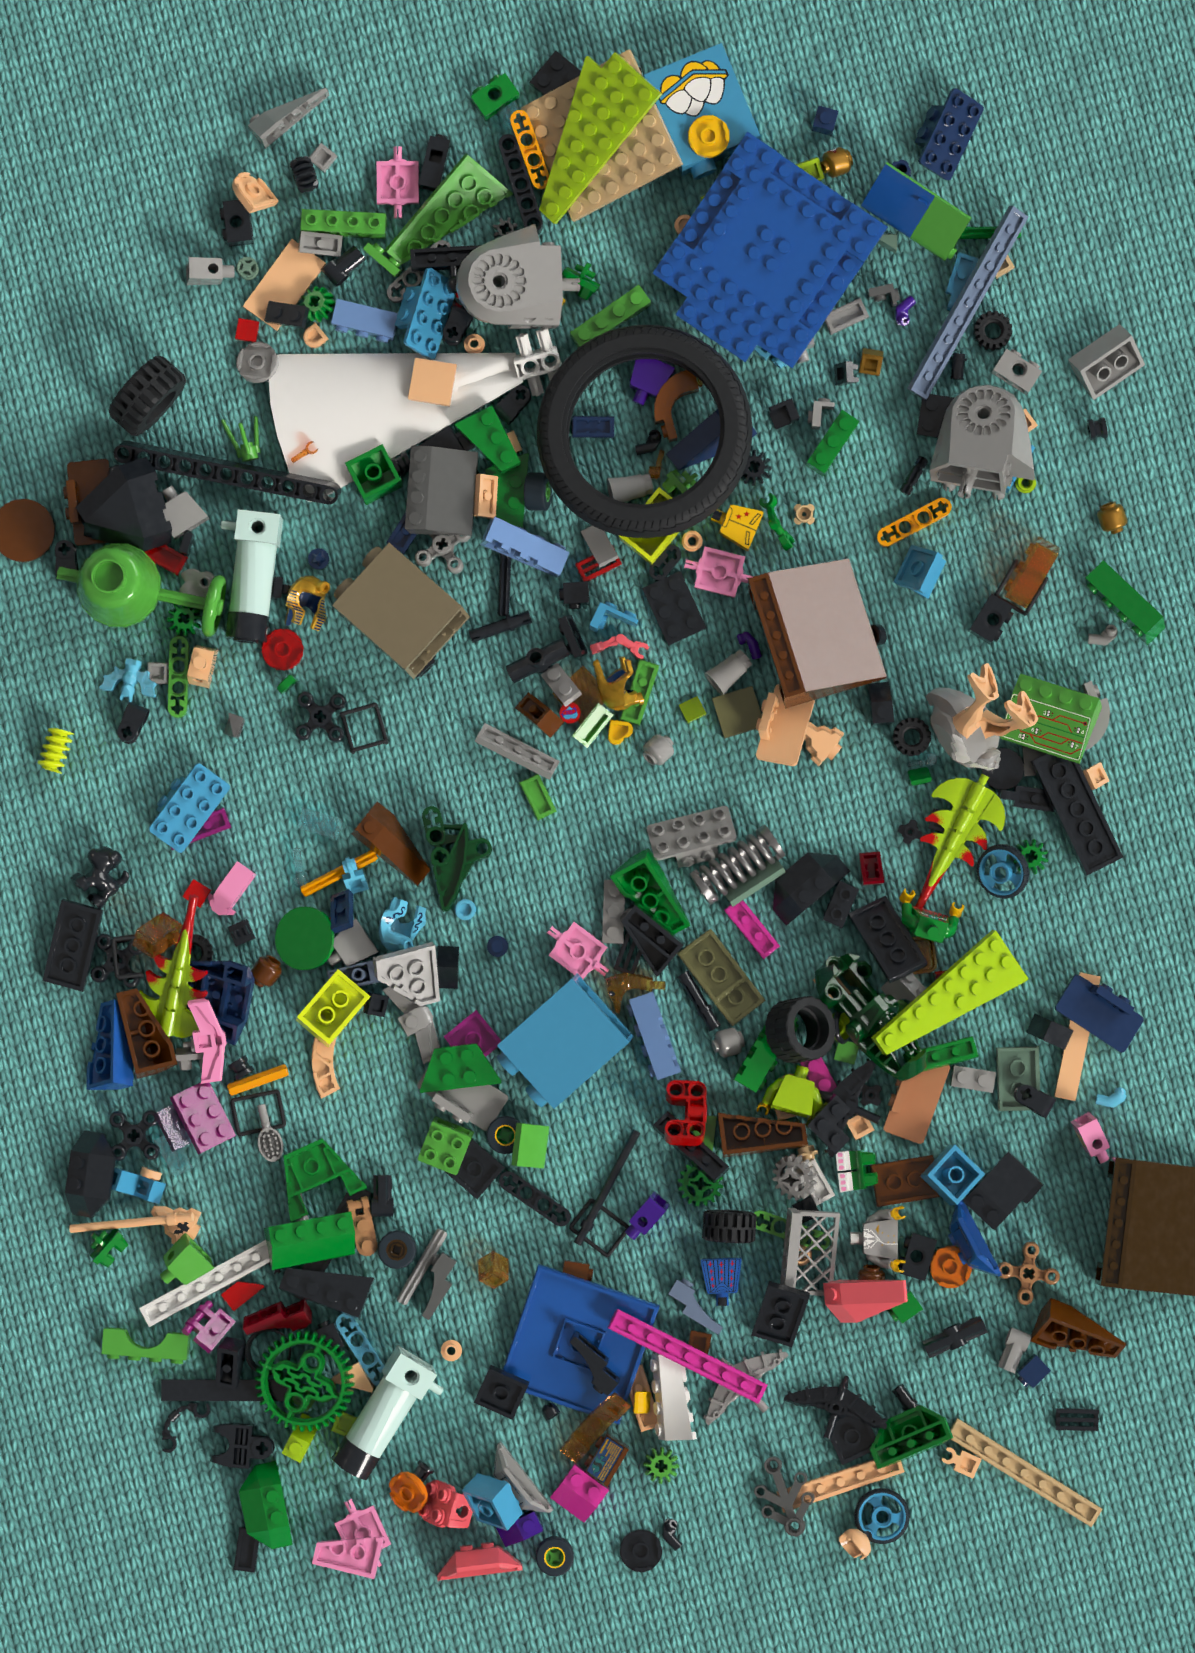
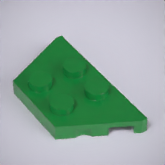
M529 453L518 456L521 465L504 474H501L494 466L485 469L486 475L498 476L496 517L520 528H523L524 482L528 474Z
M478 1043L435 1048L420 1093L501 1084L502 1080L483 1054Z

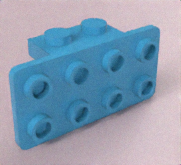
M432 268L425 269L420 286L406 287L395 322L396 327L400 329L407 328L403 340L404 344L429 360L436 358L443 336V329L447 323L455 293H451L446 287L448 278Z
M201 763L195 764L186 778L181 776L172 782L170 792L167 796L163 795L157 803L158 808L156 810L160 813L149 826V831L179 853L186 849L230 789L228 783Z

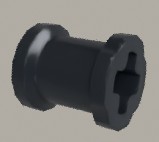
M419 1460L413 1474L424 1483L427 1477L434 1473V1470Z

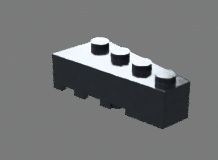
M286 1268L279 1289L360 1320L375 1279L373 1277Z

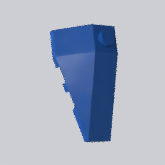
M114 999L101 1003L96 1024L98 1036L96 1043L93 1042L91 1047L94 1050L92 1062H88L86 1090H120L133 1086V1062L118 1000Z

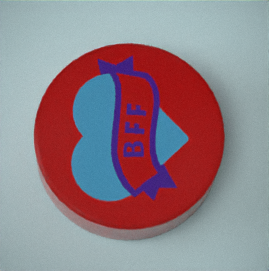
M570 703L568 706L562 705L560 708V717L565 723L572 724L579 720L581 711L577 704Z

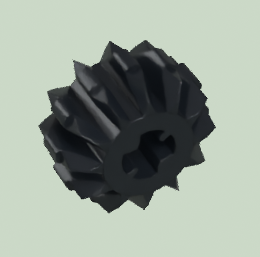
M301 156L292 160L290 168L297 189L304 193L318 188V179L311 159L308 156Z
M756 450L752 451L751 457L749 455L742 477L746 476L744 484H747L750 479L752 480L751 485L755 486L756 479L760 484L764 483L762 477L769 479L770 475L765 471H771L772 466L766 465L770 462L769 458L762 460L763 452L760 453L759 457L756 456ZM754 463V466L756 464L759 466L756 473H753L754 470L752 472L749 471L750 464Z

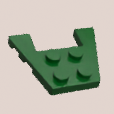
M323 1138L284 1155L291 1223L309 1215L300 1194L333 1179L341 1177L349 1197L367 1189L366 1184L358 1178Z

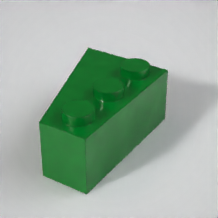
M493 406L454 424L455 428L501 474L521 465Z

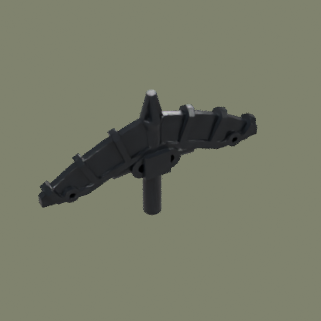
M869 1058L866 1059L867 1063L856 1070L852 1068V1073L843 1079L842 1082L838 1080L837 1083L839 1085L832 1092L819 1090L821 1098L825 1101L833 1094H836L850 1108L849 1112L836 1124L842 1131L848 1119L854 1114L878 1124L881 1116L858 1106V1097L862 1092L861 1090L869 1080L876 1065ZM827 1147L825 1153L834 1157V1153Z
M844 1376L838 1387H827V1384H823V1387L809 1389L806 1386L805 1390L791 1393V1391H788V1394L784 1397V1401L795 1406H813L825 1410L826 1414L830 1417L823 1439L831 1441L837 1420L845 1417L856 1418L872 1428L884 1430L887 1428L886 1422L888 1420L880 1417L874 1410L876 1408L874 1405L870 1406L861 1398V1394L856 1395L848 1390V1376Z

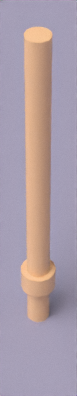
M175 1212L167 1213L166 1216L71 1224L69 1230L70 1233L161 1224L174 1226L178 1225V1223L193 1222L194 1215L193 1213L177 1214Z

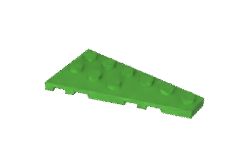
M466 153L387 246L385 251L400 264H404L411 259L410 249L427 248L431 244L442 240L441 238L450 232L453 233L478 217L480 213L494 207L499 201L505 197H510L513 193Z

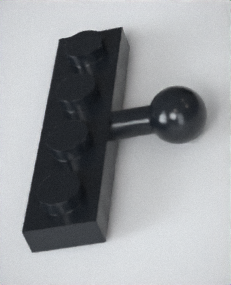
M481 245L410 249L411 272L425 271L426 268L449 270L450 278L446 282V287L451 293H457L456 277L460 264L471 251Z

